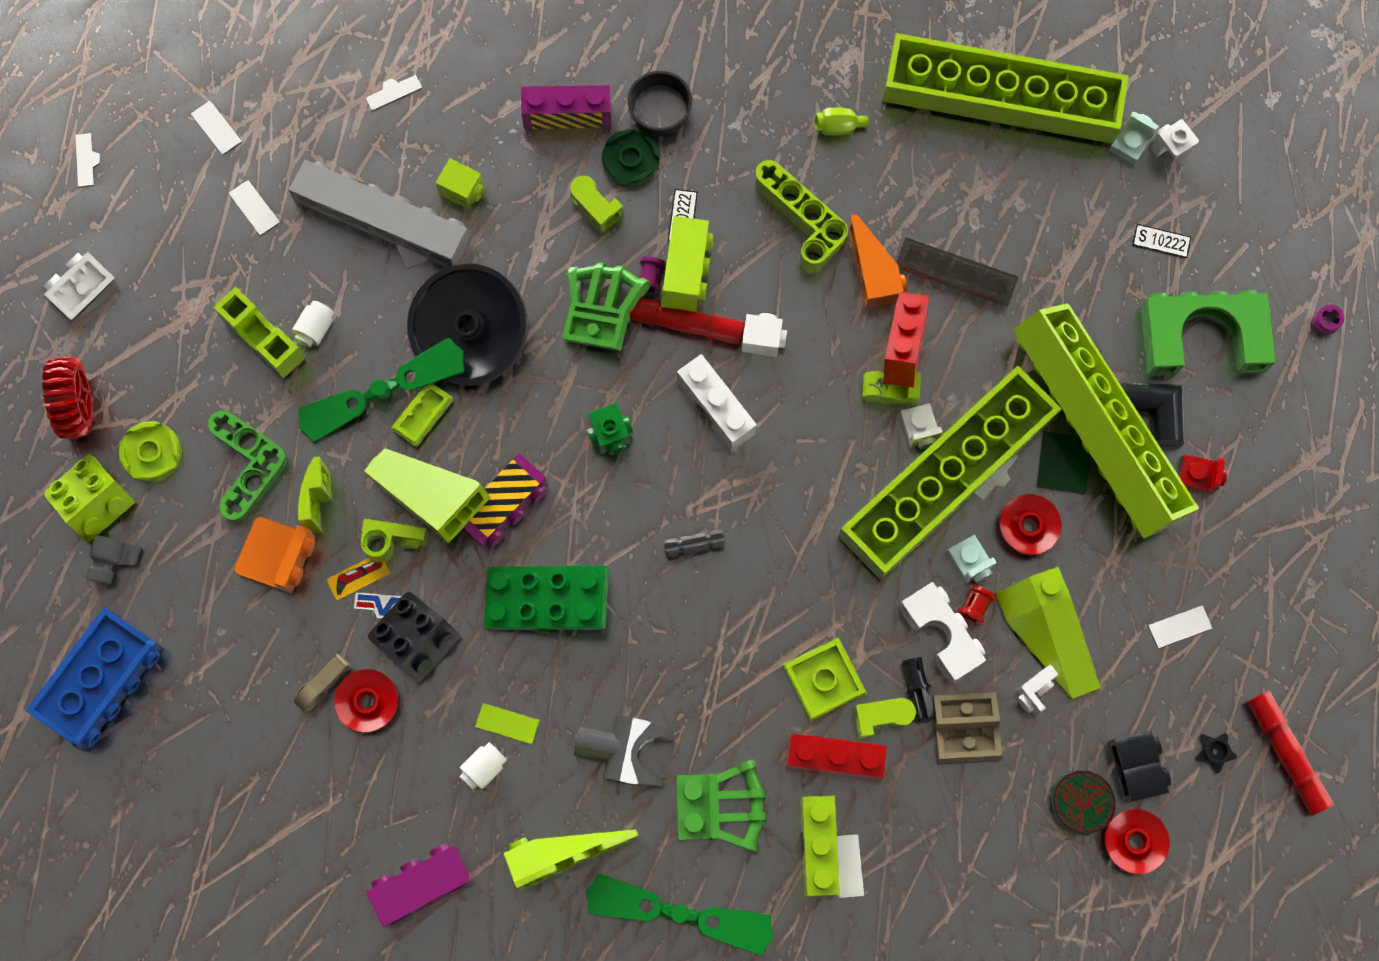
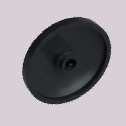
M479 264L453 265L432 275L417 291L408 313V339L414 355L418 356L443 340L450 338L456 346L464 351L463 363L465 371L464 373L444 379V381L464 386L484 384L504 374L519 358L528 335L526 305L514 284L498 271Z

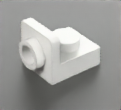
M930 403L900 411L899 415L910 448L919 446L920 449L929 448L941 437L943 432L941 427H937Z
M1051 664L1016 690L1019 695L1017 698L1019 704L1026 712H1033L1035 716L1042 713L1046 708L1034 693L1042 696L1054 686L1051 680L1058 675Z

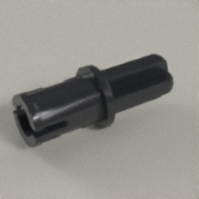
M922 657L903 661L902 664L909 686L907 693L911 694L918 721L923 722L935 718L929 689L932 687L931 684L927 683Z

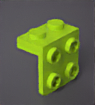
M88 454L83 459L77 461L60 479L54 481L44 493L46 499L62 519L86 543L91 542L95 535L98 536L136 503L92 454Z

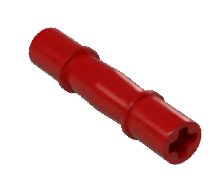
M640 298L630 313V320L650 324L652 327L660 325L680 332L707 336V340L714 339L739 346L745 327V322L717 316L715 313L711 316L698 311L661 307L660 300L653 301L645 298Z
M1270 690L1247 701L1262 728L1261 732L1267 734L1280 762L1294 782L1292 787L1297 790L1310 815L1313 816L1332 807L1334 803L1318 777L1319 773H1314L1301 745L1286 723L1288 719L1284 717Z

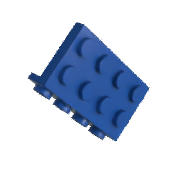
M104 607L25 711L69 741L72 746L85 751L87 747L91 748L101 736L100 730L107 721L113 720L121 709L119 704L127 694L131 695L137 689L141 681L139 678L146 668L150 669L157 662L162 646Z

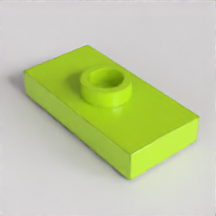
M433 383L422 387L391 427L392 431L417 448L452 403L453 397Z

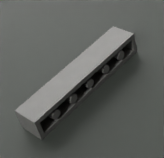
M304 160L289 188V192L295 202L447 267L457 265L470 239L467 228L461 221L454 218L447 220L438 216V213L431 208L423 206L421 209L411 205L412 203L403 196L396 195L392 197L385 194V191L377 185L369 184L367 186L359 183L354 176L345 172L338 174L331 171L328 165L320 161L312 163Z

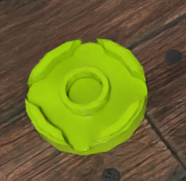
M156 421L141 422L131 427L126 432L127 435L123 441L121 440L119 460L123 469L134 479L146 483L159 482L169 477L178 468L182 457V445L176 433L166 425Z

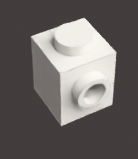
M761 313L759 316L747 314L741 352L777 357L778 348H785L787 330L781 329L783 319H777L775 315L769 313Z

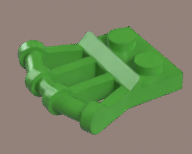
M597 262L594 266L580 269L577 266L569 268L568 278L571 303L562 339L567 342L621 351L627 324H630V313L639 299L648 292L650 281L643 277L639 279L627 271L625 266L617 265L613 268L601 262ZM591 279L586 303H583L580 284L582 280ZM605 279H611L605 307L598 306L602 283ZM625 283L632 289L619 309H616L622 284Z
M754 759L720 774L677 775L678 841L722 840L757 853L760 846L757 844L763 824L767 821V812H764L763 801L767 796L766 790H763L754 769L757 767ZM743 773L750 789L719 791L718 784ZM751 799V813L719 814V800ZM751 822L745 839L720 830V823Z

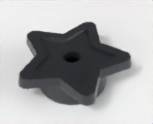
M1227 733L1217 738H1212L1205 734L1200 736L1203 749L1196 756V760L1209 762L1216 773L1221 772L1224 762L1237 759V755L1228 744ZM1214 749H1217V750H1218V754H1217V755H1215V754L1213 753V750H1214Z

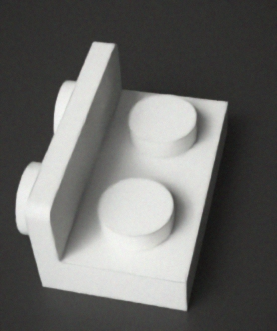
M89 252L83 256L77 253L65 264L69 270L62 277L55 274L44 285L47 291L43 296L49 299L70 320L81 312L115 278Z

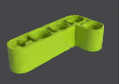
M772 160L761 162L756 168L755 189L809 237L802 245L799 264L802 270L809 274L819 273L843 250L848 235L846 223L777 162ZM785 194H793L797 199L787 201L783 196ZM814 213L819 218L817 220H809L804 215ZM836 232L841 238L832 240L826 234ZM815 252L821 258L819 260H810L806 254Z

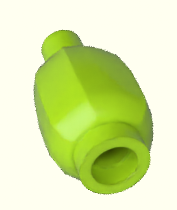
M826 108L821 113H816L814 117L815 130L821 131L826 136L848 135L856 128H868L869 125L868 116H857L853 110L848 108Z

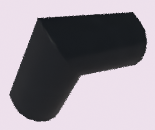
M1128 382L1121 384V387L1139 415H1151L1152 435L1159 445H1184L1183 385Z

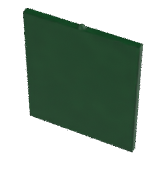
M1043 431L1037 487L1086 494L1090 454L1083 448L1082 440L1079 436Z

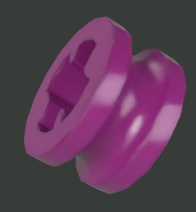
M1335 305L1323 306L1313 318L1315 329L1326 335L1335 333L1344 323L1343 311ZM1331 315L1334 319L1332 323L1327 325L1324 320L1326 316Z

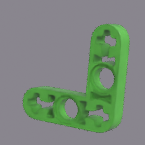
M219 410L210 416L208 420L209 430L218 440L250 461L220 502L221 514L232 523H240L248 518L285 469L288 458L278 444L226 410ZM219 421H227L230 427L236 431L234 436L223 428L219 431L220 428L217 423ZM247 434L254 435L256 438L255 445L251 449H242L240 447L241 438ZM278 452L276 456L279 461L276 464L271 462L266 467L268 464L266 456L268 454L274 455ZM258 465L263 469L266 467L267 472L270 473L268 477L261 470L256 469ZM249 477H261L262 485L258 490H247L246 481ZM239 490H242L246 496L251 498L249 502L245 498L242 499L241 495L238 494ZM242 499L239 504L242 508L241 512H233L230 515L229 505L231 503L237 504Z

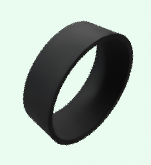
M652 71L642 75L633 83L628 94V107L635 124L642 131L654 136H667L677 132L687 121L692 107V94L686 82L676 74L667 71ZM655 85H665L677 90L682 95L686 104L685 116L676 124L664 128L651 127L644 124L634 114L635 101L642 91Z

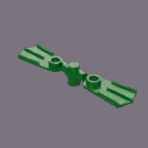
M447 338L403 364L398 369L396 377L385 382L381 379L372 381L370 389L364 391L363 394L357 390H348L302 406L298 409L299 429L312 442H316L361 415L366 408V401L369 404L378 399H388L391 393L401 389L400 387L405 390H415L464 373V351L456 346L450 338ZM410 372H415V380L412 382H407V374ZM352 399H357L358 401L355 409H349L348 406Z
M600 873L597 874L593 883L585 891L589 914L640 921H651L659 915L661 918L670 919L676 923H686L697 926L698 923L700 931L705 936L758 955L764 953L766 947L774 938L771 915L717 907L706 908L700 914V911L688 909L684 905L675 906L662 902L661 906V901L655 893ZM644 900H649L653 904L652 910L648 913L640 909V904ZM710 916H715L719 920V925L715 929L709 928L706 924V920Z

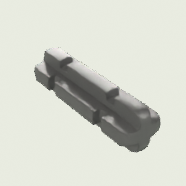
M721 530L712 531L710 535L701 533L681 537L679 541L675 538L664 542L665 553L669 558L679 556V553L687 555L708 551L709 547L718 549L725 546V538Z

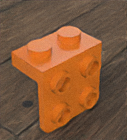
M257 517L236 563L235 572L242 577L292 594L295 586H298L302 579L306 558L310 557L313 552L315 536L308 528L300 525L292 528L264 517Z

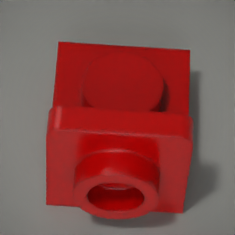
M1184 454L1181 457L1178 476L1186 488L1213 494L1220 486L1225 485L1228 469L1224 468L1225 458L1218 457L1215 461Z

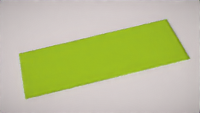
M483 703L475 727L532 744L540 720Z

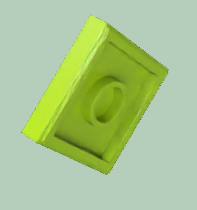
M839 637L782 665L810 722L867 694Z

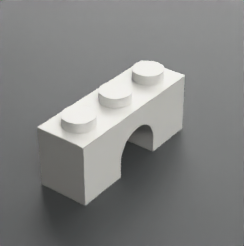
M702 354L677 371V383L694 405L698 403L712 421L714 431L731 452L756 434L757 424Z
M931 582L903 600L898 608L915 633L926 626H936L945 632L947 647L938 653L933 660L949 684L952 685L981 666L986 661L983 656L986 652L981 643L976 638L972 640L965 630L968 626L961 614L958 612L954 614L948 605L950 599L945 590L940 586L937 588Z

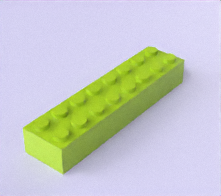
M896 33L882 101L1113 144L1121 130L1129 75Z
M1069 303L1040 309L1013 329L1019 346L1027 352L1033 362L1034 370L1044 379L1049 387L1051 397L1061 406L1066 414L1065 417L1068 424L1078 433L1082 440L1083 448L1093 457L1098 465L1100 475L1108 481L1115 492L1117 502L1125 508L1131 518L1134 529L1144 539L1172 527L1199 509Z
M1017 366L841 528L838 537L882 580L1049 425L1062 408Z

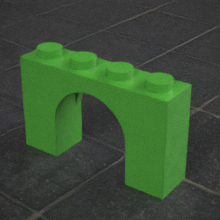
M1246 290L1239 294L1215 291L1209 295L1185 292L1179 296L1155 293L1147 297L1141 306L1147 375H1170L1180 372L1185 366L1182 343L1183 324L1185 321L1199 316L1214 318L1229 330L1234 343L1237 372L1268 371L1276 363L1268 293H1257L1256 290Z

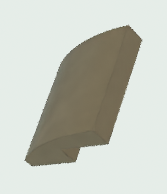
M996 692L933 695L938 764L1002 760L1003 751L999 731L1000 715Z

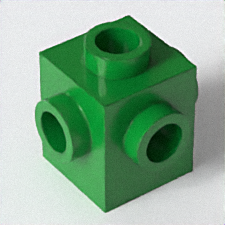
M614 403L588 413L591 428L587 430L592 447L598 446L601 454L608 452L609 455L624 451L626 445L630 444L629 434L633 433V429L628 416L622 417L618 404Z

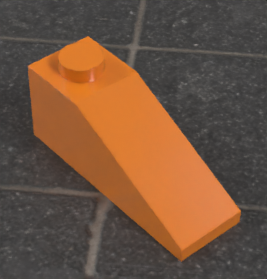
M857 214L851 215L848 228L865 309L897 304L899 292H907L905 275H900L898 264Z

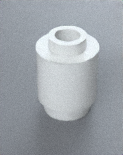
M312 301L310 305H306L292 329V332L296 335L294 339L308 348L311 345L318 346L333 322L331 317L334 312L318 301Z
M489 742L485 747L480 746L459 767L463 771L459 777L472 790L477 786L483 790L503 769L502 765L507 759Z

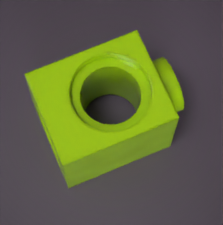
M449 158L435 182L439 195L468 209L471 208L474 201L478 202L481 199L485 190L481 173Z

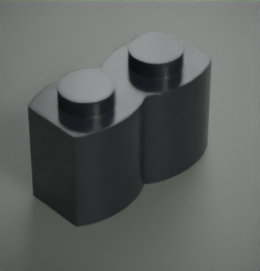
M1151 730L1109 741L1126 803L1169 793L1168 786H1171L1170 774L1166 767L1162 768L1159 755L1162 754V746L1159 738L1153 736Z

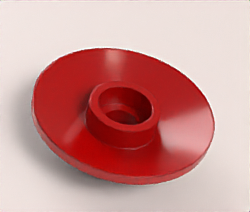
M1023 494L1007 503L1001 513L999 526L1003 539L1012 549L1022 554L1037 555L1046 552L1054 546L1060 537L1062 522L1057 508L1048 499L1036 494ZM1030 522L1034 530L1031 532L1026 531L1023 524Z
M373 669L357 670L346 676L337 687L334 697V707L340 721L351 730L362 733L374 732L386 726L395 715L398 706V694L393 682L385 674ZM366 697L373 698V705L369 708H365L362 705Z
M1129 809L1119 813L1110 821L1105 833V847L1110 859L1117 867L1128 873L1145 874L1154 871L1162 865L1169 852L1170 840L1165 825L1156 815L1146 810ZM1132 836L1139 839L1140 843L1137 848L1131 847L1129 843Z

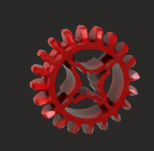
M62 356L47 360L43 367V383L41 385L43 387L44 407H46L50 426L60 439H76L89 435L93 427L92 420L94 418L91 389L89 387V379L86 377V370L76 357Z

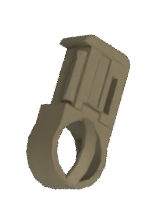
M336 654L311 681L300 686L296 692L294 704L304 713L313 710L346 673L351 671L352 667L342 656Z

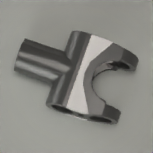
M616 716L613 733L579 727L574 755L607 761L603 776L604 780L637 787H663L665 778L652 775L650 771L645 770L640 765L638 755L641 748L647 743L658 742L659 740L673 741L674 732L645 720Z

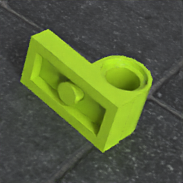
M364 519L361 547L371 561L377 563L385 562L392 557L396 542H400V546L404 548L418 549L419 545H428L429 533L423 527ZM374 540H385V546L382 550L378 552L370 550Z

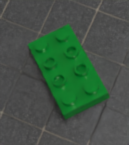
M606 565L488 567L483 628L486 630H532L541 633H562L563 630H606L609 567Z

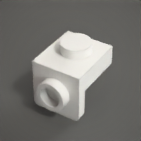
M1181 119L1171 126L1167 124L1159 129L1154 135L1156 138L1150 149L1156 157L1168 150L1174 158H1177L1196 146L1199 140L1184 120Z

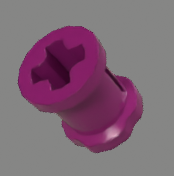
M644 256L640 259L642 268L639 279L643 277L650 281V288L647 292L649 294H659L661 292V286L659 285L662 270L666 269L667 264L662 259Z

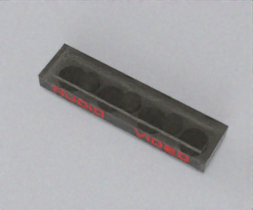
M905 237L896 261L900 270L1008 307L1019 278L1013 274Z

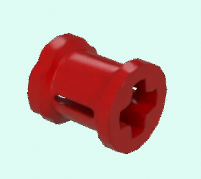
M973 584L969 589L971 593L964 607H960L958 613L968 622L981 626L985 621L983 616L989 604L995 601L996 596L984 587Z

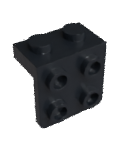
M411 592L405 593L368 634V639L395 661L418 683L431 672L462 637L444 618Z

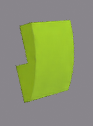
M320 456L313 457L307 468L301 485L298 504V520L303 527L308 528L312 533H322L320 503L332 502L330 471Z

